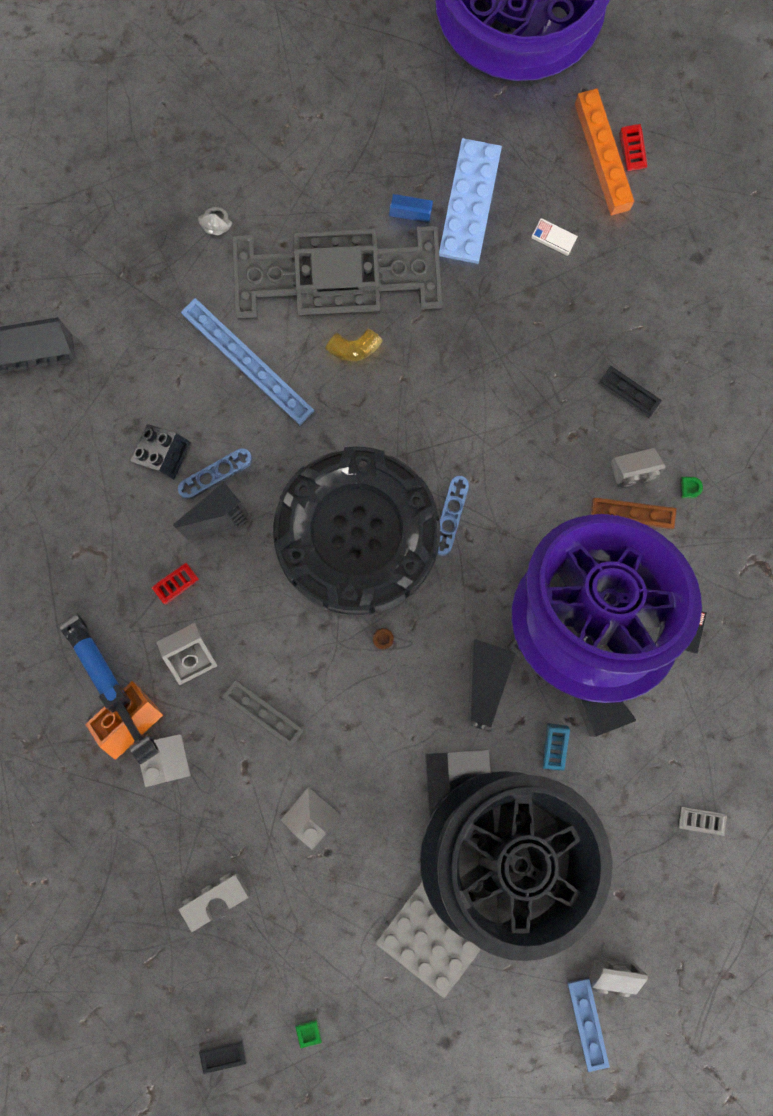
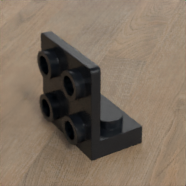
M147 424L131 458V462L156 470L174 480L191 442L175 432Z

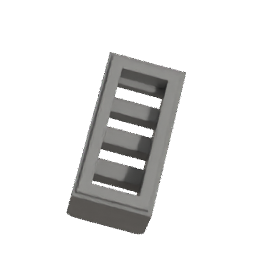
M681 807L678 828L724 836L727 814ZM688 812L692 813L690 825H687ZM697 814H701L699 827H696ZM706 815L710 816L708 828H705ZM715 817H718L717 830L714 829Z

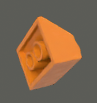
M131 681L124 688L130 699V702L124 706L142 736L163 715L138 685ZM104 706L85 724L99 747L115 760L134 743V739L117 710L112 713Z

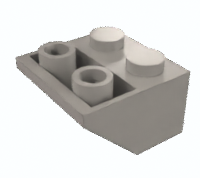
M655 448L614 457L611 460L616 484H623L624 487L634 485L636 481L641 479L644 482L655 480L660 475V472L665 469V465Z

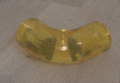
M367 329L358 340L354 341L347 340L340 334L335 333L325 349L344 361H359L368 358L374 353L383 340L370 329Z

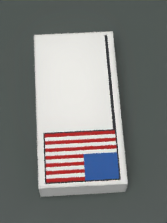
M542 218L532 235V239L566 256L569 255L578 237Z

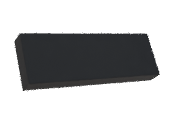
M612 366L608 368L598 383L648 418L652 416L662 401Z

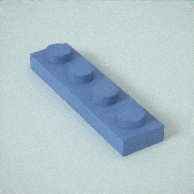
M584 978L567 982L587 1071L592 1072L609 1068L590 979Z

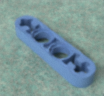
M243 448L237 449L184 479L178 485L179 494L185 499H193L246 469L252 463L250 452ZM238 455H248V457H246L247 462H237L236 466L238 468L234 469L233 464L230 462V459L233 458V461L235 462L239 460ZM223 463H227L230 466V471L227 474L219 472V466ZM203 474H210L212 476V481L207 485L202 484L200 481ZM196 479L201 489L198 490L197 486L191 489V494L183 493L185 490L184 486L188 485L191 487L195 485L193 480Z
M463 476L454 477L449 486L440 518V532L447 536L452 535V538L447 537L446 545L449 547L444 548L443 551L438 550V555H447L453 546L469 489V482ZM458 481H462V485L465 486V489L461 488L459 496H463V499L458 496H450V493L455 495L457 488L454 486V483L457 484ZM450 501H458L460 508L457 511H451L448 508ZM450 520L454 523V529L452 531H445L442 523Z

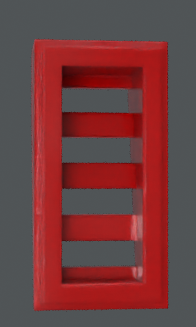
M641 124L622 127L619 137L627 172L647 168ZM637 142V144L628 146V143ZM639 150V153H629L630 151ZM631 159H641V161L631 163Z
M185 563L151 588L162 603L167 605L197 582L199 578L189 565ZM185 571L191 580L187 581L181 573ZM178 576L184 585L180 586L174 578ZM171 581L177 590L173 591L167 583ZM163 586L169 592L168 596L161 590Z

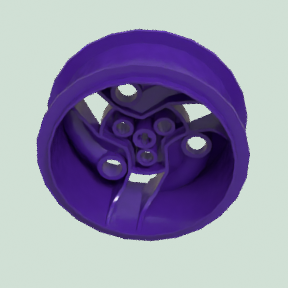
M435 0L436 14L442 32L455 52L472 67L493 77L513 81L539 80L558 74L578 62L593 46L603 26L606 7L610 0H485L491 5V8L486 12H481L474 6L477 0ZM560 7L566 12L567 16L557 18L552 13V9ZM497 19L500 23L516 28V30L512 34H506L492 28L491 25Z

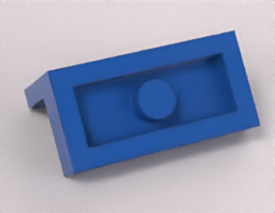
M393 194L389 216L429 223L433 201Z

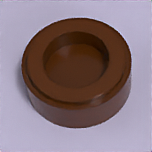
M380 628L375 631L373 643L378 649L385 650L392 646L394 636L390 630Z

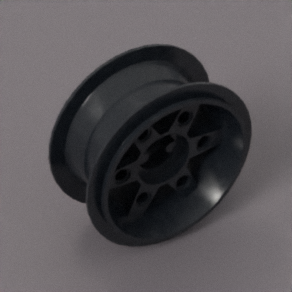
M498 771L478 775L463 782L453 789L435 809L426 826L421 843L420 874L424 891L437 916L460 937L494 956L508 960H540L554 956L571 947L591 929L601 914L611 886L612 852L608 835L597 813L572 788L559 781L542 776ZM501 805L498 832L491 834L474 825L482 815ZM533 805L543 809L556 822L534 832ZM477 833L479 841L475 844L472 842V836ZM464 844L479 856V865L460 878V852ZM526 848L531 857L529 859L524 855L516 853V851ZM568 850V872L564 880L558 876L557 858ZM521 859L522 864L516 870L515 864L517 860ZM509 871L524 877L516 882H511ZM497 894L498 922L485 918L473 906ZM544 895L555 900L548 910L531 920L532 900L539 899Z

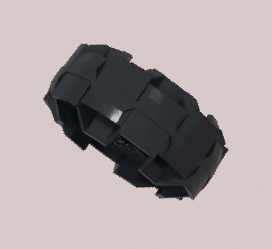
M353 446L344 447L343 451L325 454L310 462L306 467L302 466L283 489L273 522V539L276 555L285 576L293 587L315 605L328 611L348 616H364L383 612L402 603L414 594L431 572L440 544V520L436 503L422 477H419L413 469L399 459L385 455V451ZM365 461L367 465L366 467H360L359 463ZM303 487L307 488V493L305 494L299 492ZM417 498L420 500V504L414 505L412 500ZM356 508H362L365 511V515L358 518L354 516L353 512ZM336 517H344L346 519L343 526H336L334 524ZM379 520L383 526L379 530H374L370 526L372 521ZM354 529H361L363 535L361 538L355 539L351 536V532ZM340 537L344 543L341 547L337 548L332 545V540ZM371 541H377L380 543V549L372 551L368 545ZM359 550L361 557L357 560L351 559L349 557L350 551ZM299 552L301 556L298 559H294L293 554ZM408 563H412L414 565V568L412 570H408L406 568ZM346 593H352L354 595L352 597L346 596Z

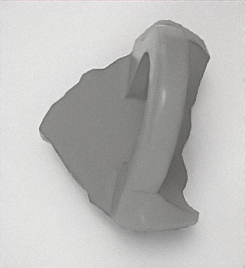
M212 207L206 210L204 215L198 216L199 224L208 234L221 235L232 226V221L228 219V214L223 208ZM213 211L221 212L224 215L223 219H221L216 214L209 215V213Z

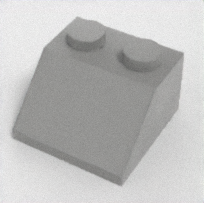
M195 623L157 641L161 656L179 685L217 667V663Z
M181 734L154 740L160 753L140 765L145 787L191 776Z

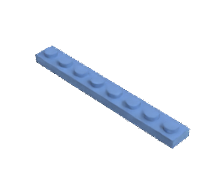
M196 298L181 311V314L299 426L314 412V409Z

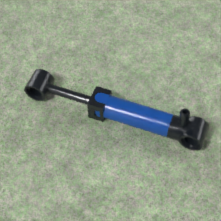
M75 613L58 624L61 632L70 642L98 690L99 697L105 708L112 713L117 710L130 732L134 743L129 746V749L137 762L141 765L160 753L159 748L149 734L144 737L141 736L124 705L129 703L130 699L125 690L120 687L80 615Z

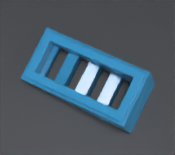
M547 723L543 759L544 769L564 771L570 735L569 726ZM553 732L563 733V736L553 735ZM552 740L561 741L562 745L551 744ZM550 749L561 750V754L552 753ZM549 758L560 759V762L549 761Z

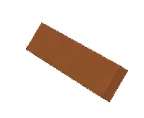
M593 497L591 515L607 514L622 516L649 527L673 530L675 528L677 508Z

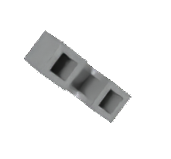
M228 873L219 879L221 883L215 887L210 884L200 890L202 894L197 898H194L192 895L182 901L183 906L178 910L191 932L213 919L208 908L210 900L220 898L231 909L250 896L238 873L233 876L231 873Z

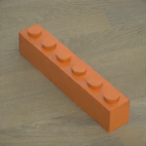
M598 88L578 93L575 107L610 215L630 211L634 198Z

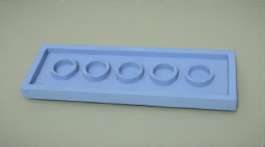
M462 138L439 250L440 257L479 264L502 146Z

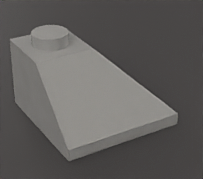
M308 787L281 821L297 838L313 850L341 814Z

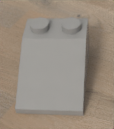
M593 958L590 984L592 988H595V992L608 994L609 990L616 991L619 996L630 997V994H637L648 979V975L636 964Z

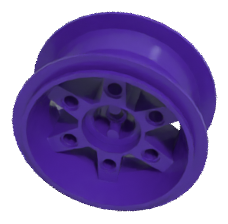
M596 514L576 517L552 529L535 548L529 562L528 571L520 580L513 597L511 607L513 633L526 661L545 681L560 691L592 702L613 703L627 701L646 694L656 687L667 676L675 659L690 645L701 620V592L692 567L684 555L672 542L656 530L638 521L616 515ZM558 574L565 587H550V582ZM565 626L573 627L574 630L578 633L577 636H575ZM660 627L657 640L654 643L646 628ZM598 645H607L612 652L601 650L596 647Z

